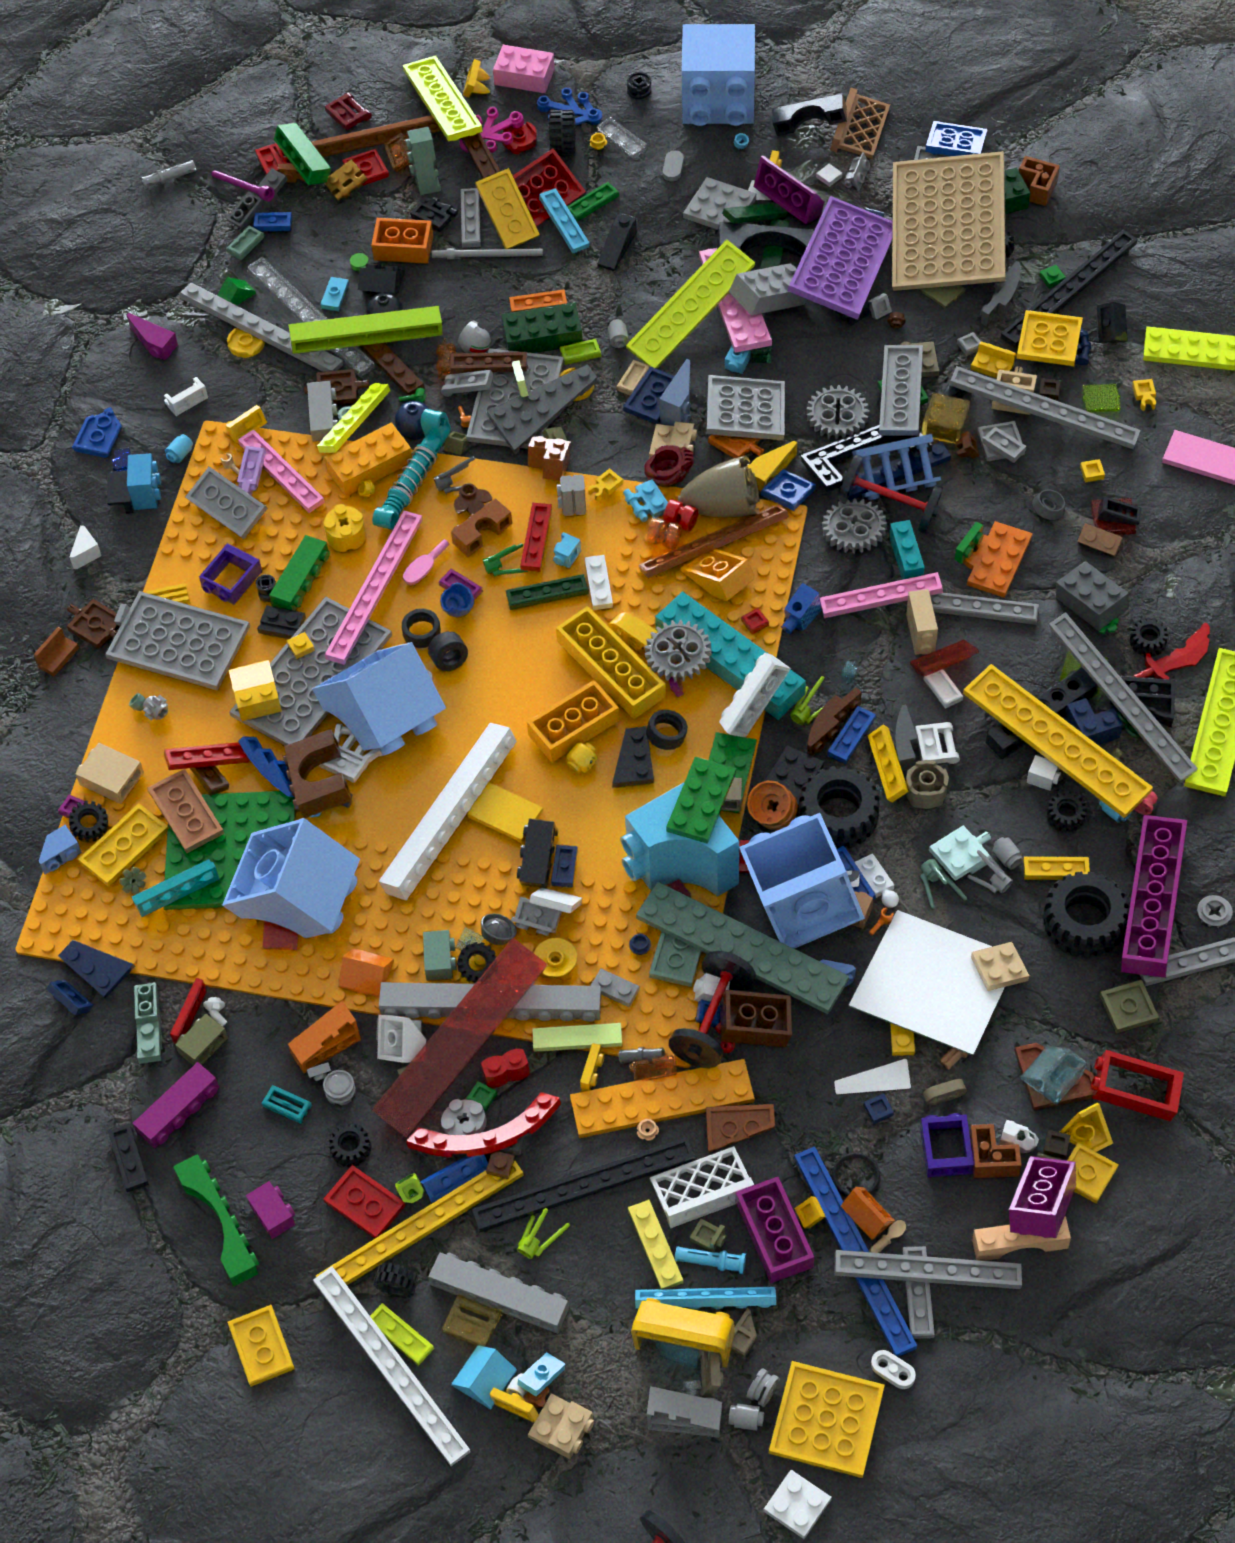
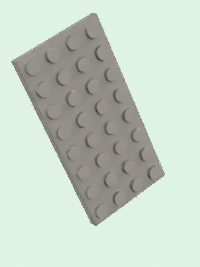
M325 597L291 637L293 638L305 632L312 642L315 651L296 659L286 643L270 663L282 712L241 721L236 703L230 710L231 717L284 746L310 737L329 714V712L323 711L312 688L372 653L381 650L391 638L392 632L369 619L345 665L326 660L325 653L346 617L349 608Z

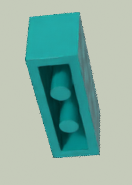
M910 520L890 523L889 539L902 580L923 576L925 567Z

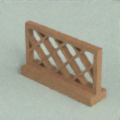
M850 88L846 100L847 122L838 123L830 150L837 152L839 148L858 155L864 152L867 158L873 159L890 104L856 94L857 89ZM857 102L865 103L866 107L860 108ZM875 108H881L885 111L877 113ZM870 110L873 115L867 117L864 112ZM860 114L863 119L856 121L854 115ZM876 119L879 125L873 126L870 121ZM866 123L869 128L863 130L860 124ZM855 126L858 132L852 133L849 128ZM872 132L875 137L869 139L866 134ZM862 136L865 141L858 142L855 137ZM851 139L854 144L848 145L844 141ZM868 145L871 152L864 150L862 146Z

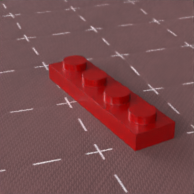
M532 502L520 564L521 570L541 571L552 504Z
M239 742L164 750V758L168 770L250 762Z

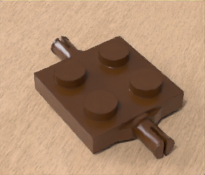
M354 369L316 373V382L330 381L331 388H335L336 400H333V404L336 405L356 403L358 389L369 388V380L357 381ZM304 386L305 395L308 394L307 386Z
M94 599L81 609L73 604L67 607V611L75 615L74 619L67 625L68 631L98 649L109 638L112 637L114 639L117 629L120 627L114 622L117 615L116 612Z

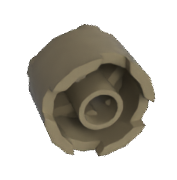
M918 761L915 766L907 771L906 785L909 792L906 793V797L910 801V805L915 808L929 809L940 807L946 798L949 776L947 770L937 765L936 761Z

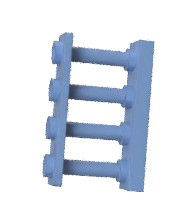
M932 434L852 452L853 458L856 454L863 457L862 464L866 481L874 483L870 460L872 455L878 454L882 460L887 488L898 492L900 489H906V492L918 490L917 486L923 484L925 488L937 485L936 481L941 480V477L933 478L927 451L928 443L933 442ZM916 446L920 451L925 480L914 482L908 455L909 447ZM894 450L900 453L906 484L895 486L889 459L890 451ZM870 490L862 494V498L868 497V500L880 498L878 493Z

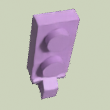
M245 446L237 482L239 488L252 496L253 491H256L259 484L266 450L265 448Z

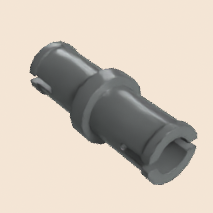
M639 1047L633 1050H619V1062L621 1064L639 1063L640 1065H645L646 1062L665 1061V1049L663 1047L653 1049Z

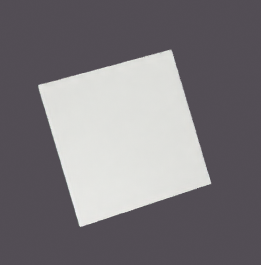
M897 910L849 1007L973 1056L1005 987L987 991L971 959L973 951L992 946Z

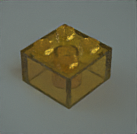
M933 392L923 420L922 435L932 434L933 439L955 444L956 441L962 438L961 434L964 432L969 417L971 401Z

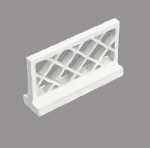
M735 1147L650 1177L670 1228L735 1205L736 1192L754 1185ZM732 1155L734 1158L732 1166L721 1163L723 1158ZM706 1164L714 1166L711 1174L700 1171L701 1167ZM718 1168L729 1171L725 1179L715 1176ZM685 1172L693 1174L689 1182L679 1179L680 1175ZM733 1173L741 1175L744 1179L737 1183L729 1181ZM697 1176L708 1179L704 1187L693 1184ZM668 1180L672 1183L667 1190L659 1187L658 1182ZM712 1181L723 1184L721 1189L715 1191L708 1188ZM676 1184L686 1187L683 1195L673 1192ZM690 1189L701 1192L700 1196L694 1199L687 1197ZM669 1197L680 1200L677 1205L668 1208L667 1201Z

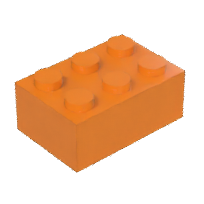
M377 218L371 244L373 259L375 261L428 263L433 241L432 222L428 220Z

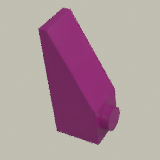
M131 313L127 314L131 330L148 352L156 358L159 357L166 360L178 346L175 333Z

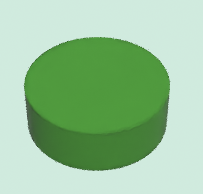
M363 253L354 254L350 258L351 268L355 271H360V267L369 264L368 257Z

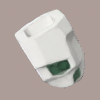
M1006 1120L1000 1145L1019 1144L1020 1153L1033 1151L1039 1141L1036 1134L1030 1131L1028 1127Z

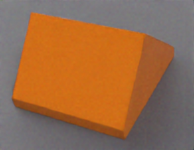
M353 948L343 956L338 987L380 998L381 982L387 981L394 959Z
M855 1187L841 1205V1208L871 1240L895 1222L890 1214L864 1187Z

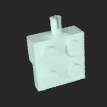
M963 825L931 845L929 851L956 881L967 873L973 874L987 865L977 854V850H980L989 859L990 855L982 847V844L990 840L991 836L988 832H985L976 838Z

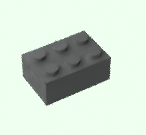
M1086 561L1056 582V599L1098 631L1128 610L1129 593Z

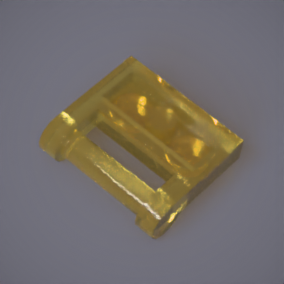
M458 1294L443 1325L442 1332L471 1344L487 1347L496 1324L501 1318L502 1310L488 1308L467 1300L466 1296ZM464 1308L488 1317L489 1321L486 1322L460 1312V1310Z

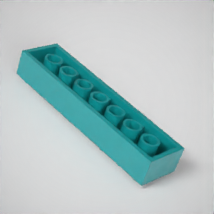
M683 591L655 616V625L661 629L664 628V622L670 626L672 620H674L675 624L682 620L683 625L690 621L691 627L698 624L699 630L704 629L705 635L708 634L709 641H711L710 649L712 655L709 656L710 663H705L706 667L736 690L742 688L745 677L753 671L757 659L764 653H767ZM790 669L764 710L779 720L805 695L806 680Z

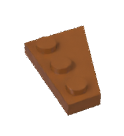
M774 1104L706 1107L708 1153L774 1129Z

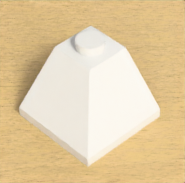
M379 1015L377 1059L403 1063L426 1062V1038L411 1019Z

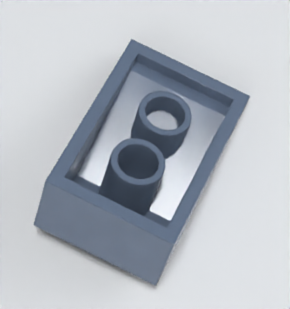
M686 359L659 399L660 424L674 426L675 422H690L691 382L689 359Z

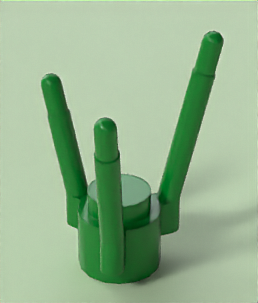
M523 544L512 545L493 556L482 559L487 574L493 573L495 577L502 574L528 572L521 570V568L499 570L502 567L500 558L523 547Z

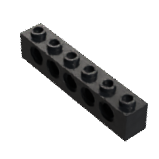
M1081 667L1077 671H1071L1061 682H1055L1045 693H1039L1036 698L1063 718L1067 704L1085 698L1088 701L1097 694L1098 685ZM1002 723L991 726L987 731L986 744L1001 759H1004L1026 744L1024 740Z

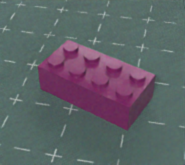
M1030 1156L1009 1208L1011 1233L1057 1238L1076 1187V1162Z
M779 1177L736 1192V1205L770 1283L814 1267V1255Z

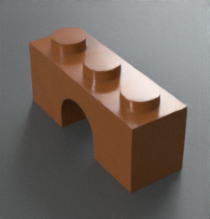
M495 498L451 531L452 543L469 557L483 546L481 530L490 529L498 535L512 525L511 511Z

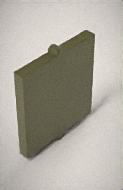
M961 285L921 288L920 292L946 308L953 301H957V298L966 289Z

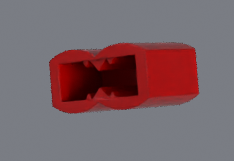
M513 1049L506 1052L503 1056H492L481 1062L486 1085L490 1088L501 1087L508 1081L522 1080L530 1074L528 1060L523 1049Z

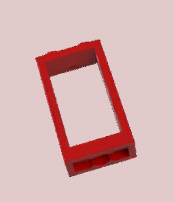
M1105 1050L1101 1057H1097L1094 1069L1097 1070V1075L1094 1076L1091 1083V1089L1094 1090L1093 1099L1167 1121H1171L1178 1113L1183 1072L1109 1050ZM1109 1065L1167 1081L1164 1104L1106 1087Z

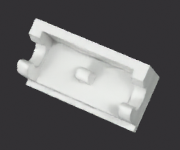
M197 377L193 378L195 382L193 386L171 398L168 394L164 395L165 404L175 416L208 398L205 385Z

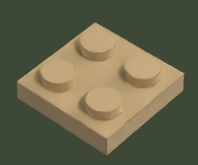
M1012 942L971 953V959L987 991L1026 982L1029 979V974Z

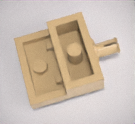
M1019 366L1015 367L1014 372L998 370V381L1034 393L1037 375L1022 373V367L1019 368L1018 372ZM992 401L991 409L1030 415L1028 412Z

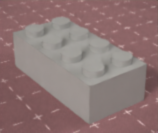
M791 263L738 273L729 290L730 294L751 316L805 305L807 301L806 298L787 291L796 272V267Z

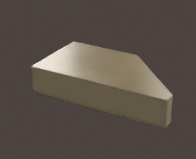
M748 1308L734 1327L735 1333L731 1347L732 1351L742 1357L746 1356L757 1339L751 1311Z

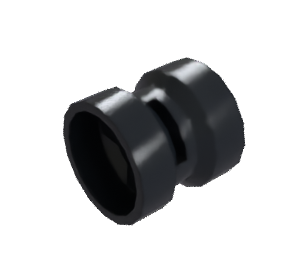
M265 574L256 580L258 596L264 602H271L269 594L276 585L273 576Z

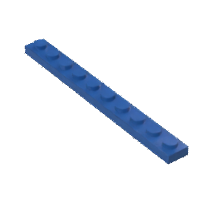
M812 1147L795 1154L794 1159L813 1197L817 1198L826 1216L825 1220L840 1250L869 1252L853 1219L841 1208L843 1200L816 1148ZM855 1277L893 1354L899 1357L917 1349V1344L884 1280Z

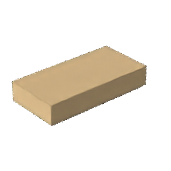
M633 360L618 383L617 391L631 395L650 366Z

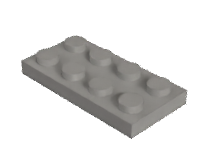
M211 467L206 469L185 496L194 505L243 539H245L268 509L264 504Z

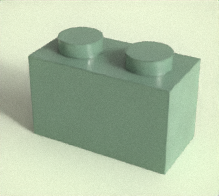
M449 930L423 932L426 980L453 979L452 970H456V958L452 957L451 951H455V939L450 938Z

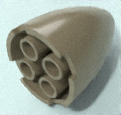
M741 456L730 459L704 471L681 490V495H678V501L682 502L684 507L690 505L698 508L699 515L709 517L734 518L759 514V508H756V503L760 502L755 474L752 473L751 468H748L750 464L749 458Z

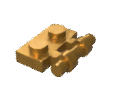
M351 159L328 177L327 183L324 184L336 199L340 201L344 197L350 196L349 193L354 189L362 187V183L368 179Z

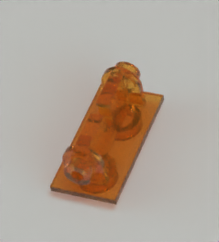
M446 338L443 339L441 345L437 346L436 356H438L436 364L438 379L443 374H456L450 372L451 354H456V347L452 343L446 344Z
M665 1054V1056L652 1058V1062H649L648 1059L634 1060L633 1063L629 1064L630 1071L634 1072V1081H647L677 1075L676 1055L669 1056Z

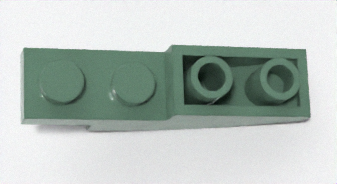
M155 982L135 985L138 1062L143 1064L161 1061L162 1032L157 984Z

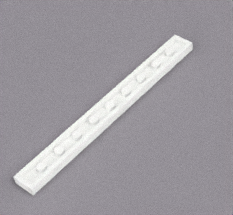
M333 1266L313 1279L314 1284L449 1465L453 1466L469 1454V1447Z

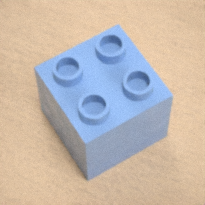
M683 24V124L698 126L706 124H730L734 126L754 124L755 24Z
M820 813L811 817H797L791 821L789 826L771 834H757L750 839L749 843L739 847L766 913L781 943L794 949L865 919L847 872Z

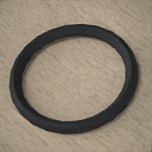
M851 1153L841 1157L835 1163L832 1170V1180L837 1190L848 1197L850 1192L844 1190L837 1181V1170L845 1160L861 1158L869 1162L875 1171L874 1184L867 1190L870 1194L874 1192L880 1182V1172L877 1164L870 1157L860 1153Z

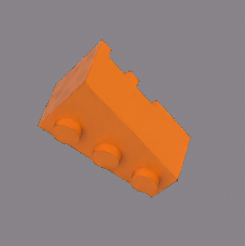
M341 1001L288 1043V1047L302 1072L306 1073L307 1069L318 1066L360 1041L361 1038L355 1018L344 1002Z

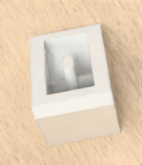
M81 525L70 554L73 569H78L101 556L97 542L85 526Z

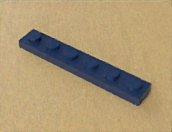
M942 442L932 445V451L928 453L931 468L951 460V454ZM909 454L912 474L924 471L921 456L915 458L912 454ZM901 458L891 461L894 482L904 479L905 474ZM883 465L872 469L874 483L882 487L887 486ZM864 473L859 474V478L866 480ZM855 485L848 500L862 496L863 493L868 492V489Z

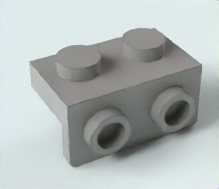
M520 897L515 917H512L511 921L517 922L516 927L528 930L529 926L537 928L536 933L549 936V932L556 934L562 911L535 905L530 902V899Z

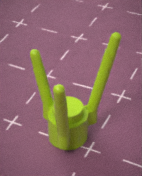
M823 676L820 677L804 700L809 689L806 686L805 695L790 712V717L795 723L799 725L806 723L809 725L822 710L821 708L811 715V709L807 704L823 682Z
M547 1208L543 1210L531 1233L530 1230L535 1216L532 1215L530 1217L524 1234L518 1243L517 1251L529 1259H532L534 1255L539 1257L543 1250L570 1226L569 1223H566L539 1247L540 1241L534 1236L548 1212Z

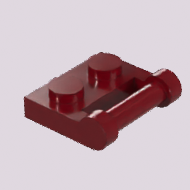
M350 93L344 94L325 106V111L346 131L362 121H368L372 116V113L357 103ZM347 105H350L353 109H355V110L358 112V114H356V113H355L350 107H348Z

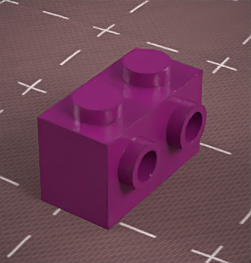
M270 1181L246 1195L250 1207L271 1239L295 1225L293 1216L296 1214L289 1203L284 1204L282 1201L284 1196L278 1186L273 1187Z

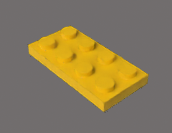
M509 168L475 183L505 249H511L539 237L540 234Z
M138 803L78 858V861L109 887L123 874L122 872L125 869H129L167 833L169 827Z

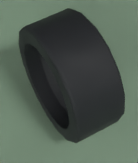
M424 608L410 611L402 620L403 637L407 643L412 642L416 648L429 647L433 638L441 633L440 621L437 615L431 610ZM425 621L433 625V629L425 635H415L409 631V628L417 622Z
M668 709L659 710L650 717L646 734L648 740L654 746L664 750H673L680 747L684 742L688 726L686 720L679 713ZM659 723L670 724L678 731V735H663L656 729L655 725Z

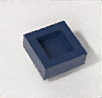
M884 1093L865 1101L863 1104L873 1124L894 1116V1111Z

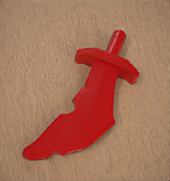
M1203 623L1201 628L1185 642L1186 647L1175 649L1170 656L1167 655L1154 661L1151 658V654L1146 653L1145 667L1147 669L1132 677L1148 678L1153 676L1155 679L1169 680V676L1165 675V673L1188 666H1196L1207 653L1210 640L1207 637L1210 634L1209 625Z

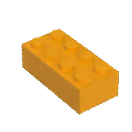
M391 422L338 449L336 453L324 456L327 472L343 494L348 496L358 491L359 483L362 480L370 479L374 483L407 466V460L412 459V451L409 444Z
M594 680L528 720V736L549 761L553 763L568 754L576 743L584 744L619 722V707Z

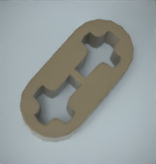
M955 1079L926 1089L923 1095L927 1105H936L961 1097L967 1092V1089L962 1079Z

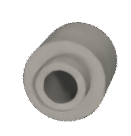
M619 319L611 321L608 326L610 344L615 348H622L629 342L626 325Z
M1002 837L995 841L992 851L1005 867L1014 869L1023 862L1022 853L1010 838Z
M737 1403V1406L731 1405L729 1424L734 1425V1428L757 1431L758 1426H763L764 1412L760 1411V1406Z

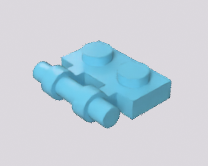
M653 479L635 486L636 493H632L630 489L624 490L625 501L628 505L632 506L634 509L633 513L642 522L648 520L647 514H651L653 519L664 514L668 501ZM642 501L645 506L640 505L638 502Z

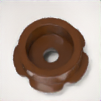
M893 312L889 314L887 322L892 328H901L906 323L903 313Z

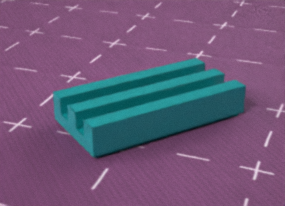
M272 1085L262 1101L263 1107L300 1124L303 1122V1117H306L307 1110L312 1107L311 1102ZM273 1093L280 1095L288 1100H291L299 1105H302L303 1108H299L285 1100L279 1099L273 1096ZM269 1100L272 1101V1102H274V1103H277V1104H279V1105H281V1106H283V1107H285V1108H288V1109H290V1110H292V1111H294V1112H296V1113H299V1114H295V1113H293V1112H291V1111H289V1110H287V1109H284V1108H282V1107H280V1106H278V1105H276V1104H273V1103L269 1102Z

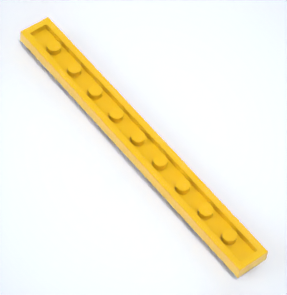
M514 1161L509 1179L488 1175L485 1170L333 1264V1268L345 1284L349 1285L524 1176L523 1171L516 1161ZM327 1269L317 1274L316 1277L325 1272Z

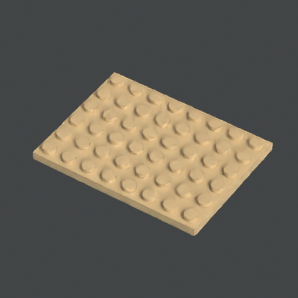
M1004 151L893 162V291L1006 281Z

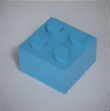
M151 453L128 455L127 488L134 510L157 508L158 500H161V493L158 485H161L160 473H157V461H153Z

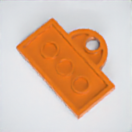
M995 521L989 535H984L981 543L974 546L977 551L973 552L970 558H966L963 561L968 568L972 569L967 586L1005 598L1033 533Z

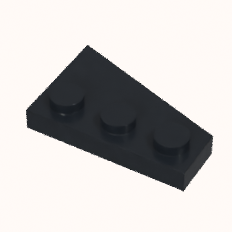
M646 726L626 728L612 788L654 783Z

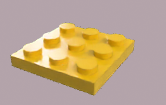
M1026 310L1017 359L1074 366L1083 318Z

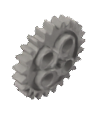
M831 385L830 390L823 388L822 393L816 391V396H811V401H808L806 411L807 421H810V427L814 426L815 432L821 430L820 436L826 433L828 434V439L832 435H835L836 440L839 436H842L844 439L847 434L852 436L853 432L859 433L860 428H865V423H868L869 404L866 403V398H861V393L855 394V389L848 391V386L841 389L840 385L837 386V389H834ZM840 400L839 424L836 425V401Z
M854 498L853 503H850L849 500H847L846 504L839 501L838 507L832 505V511L827 510V516H823L822 529L823 536H826V542L830 541L831 546L837 544V550L843 547L845 553L849 549H852V553H855L856 549H859L861 553H863V548L871 550V545L877 546V541L882 542V536L886 535V516H883V510L878 511V505L872 507L871 501L867 504H864V499L857 503L856 498Z
M672 620L670 626L664 622L663 629L657 626V634L654 632L650 633L651 639L646 640L645 658L648 667H651L654 673L658 671L659 678L665 675L666 681L673 677L674 682H676L678 677H681L684 682L685 676L693 679L692 673L700 675L699 668L706 669L705 663H710L709 656L712 655L710 649L711 641H709L708 634L705 635L704 629H698V624L691 627L690 621L683 625L682 620L678 624H675L674 620Z

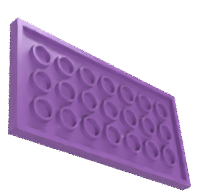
M830 196L787 291L858 320L892 241L893 221Z

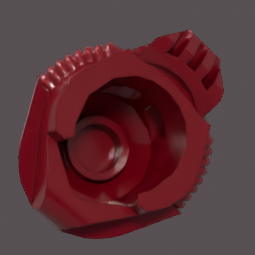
M676 445L659 447L644 465L646 477L648 480L653 479L657 486L670 487V485L682 482L694 464L693 452L686 447L680 449Z

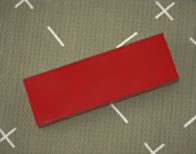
M195 979L170 1035L174 1044L177 1043L181 1035L189 1031L207 992L202 979Z

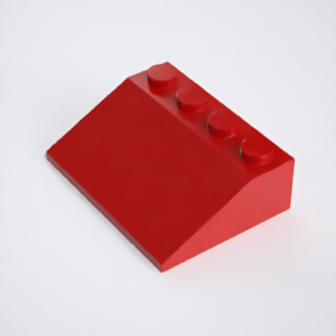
M554 148L513 175L536 227L550 218L539 200V194L556 188L567 206L586 193L585 189Z

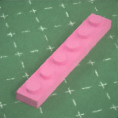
M252 430L238 439L239 445L244 450L245 446L265 448L266 454L263 468L308 513L325 503L324 498L256 431Z
M937 572L821 597L820 602L823 616L828 618L907 601L908 592L929 589L930 595L943 593V588Z

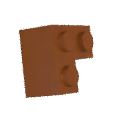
M1028 156L1024 157L1019 167V172L1026 186L1030 187L1029 202L1043 206L1047 205L1058 182L1060 165Z
M542 436L532 437L528 445V467L543 468V479L560 481L561 476L565 475L570 462V441L546 439Z
M994 1124L971 1125L969 1134L974 1161L973 1178L1018 1177L1022 1166L1019 1144L996 1145Z

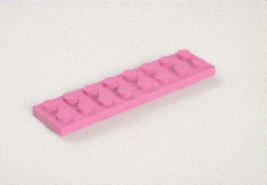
M717 248L699 251L702 265ZM729 292L717 306L734 352L772 346V339L762 313L751 316Z

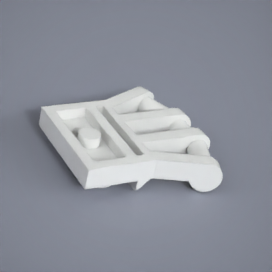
M336 724L334 736L338 741L341 757L320 764L319 767L336 775L342 773L345 779L355 783L361 773L367 769L368 763L383 755L380 749L376 748L362 756L365 751H363L361 745L357 747L355 752L351 751L350 748L357 739L348 727L343 726V724ZM342 734L350 735L345 743L340 746L339 742Z

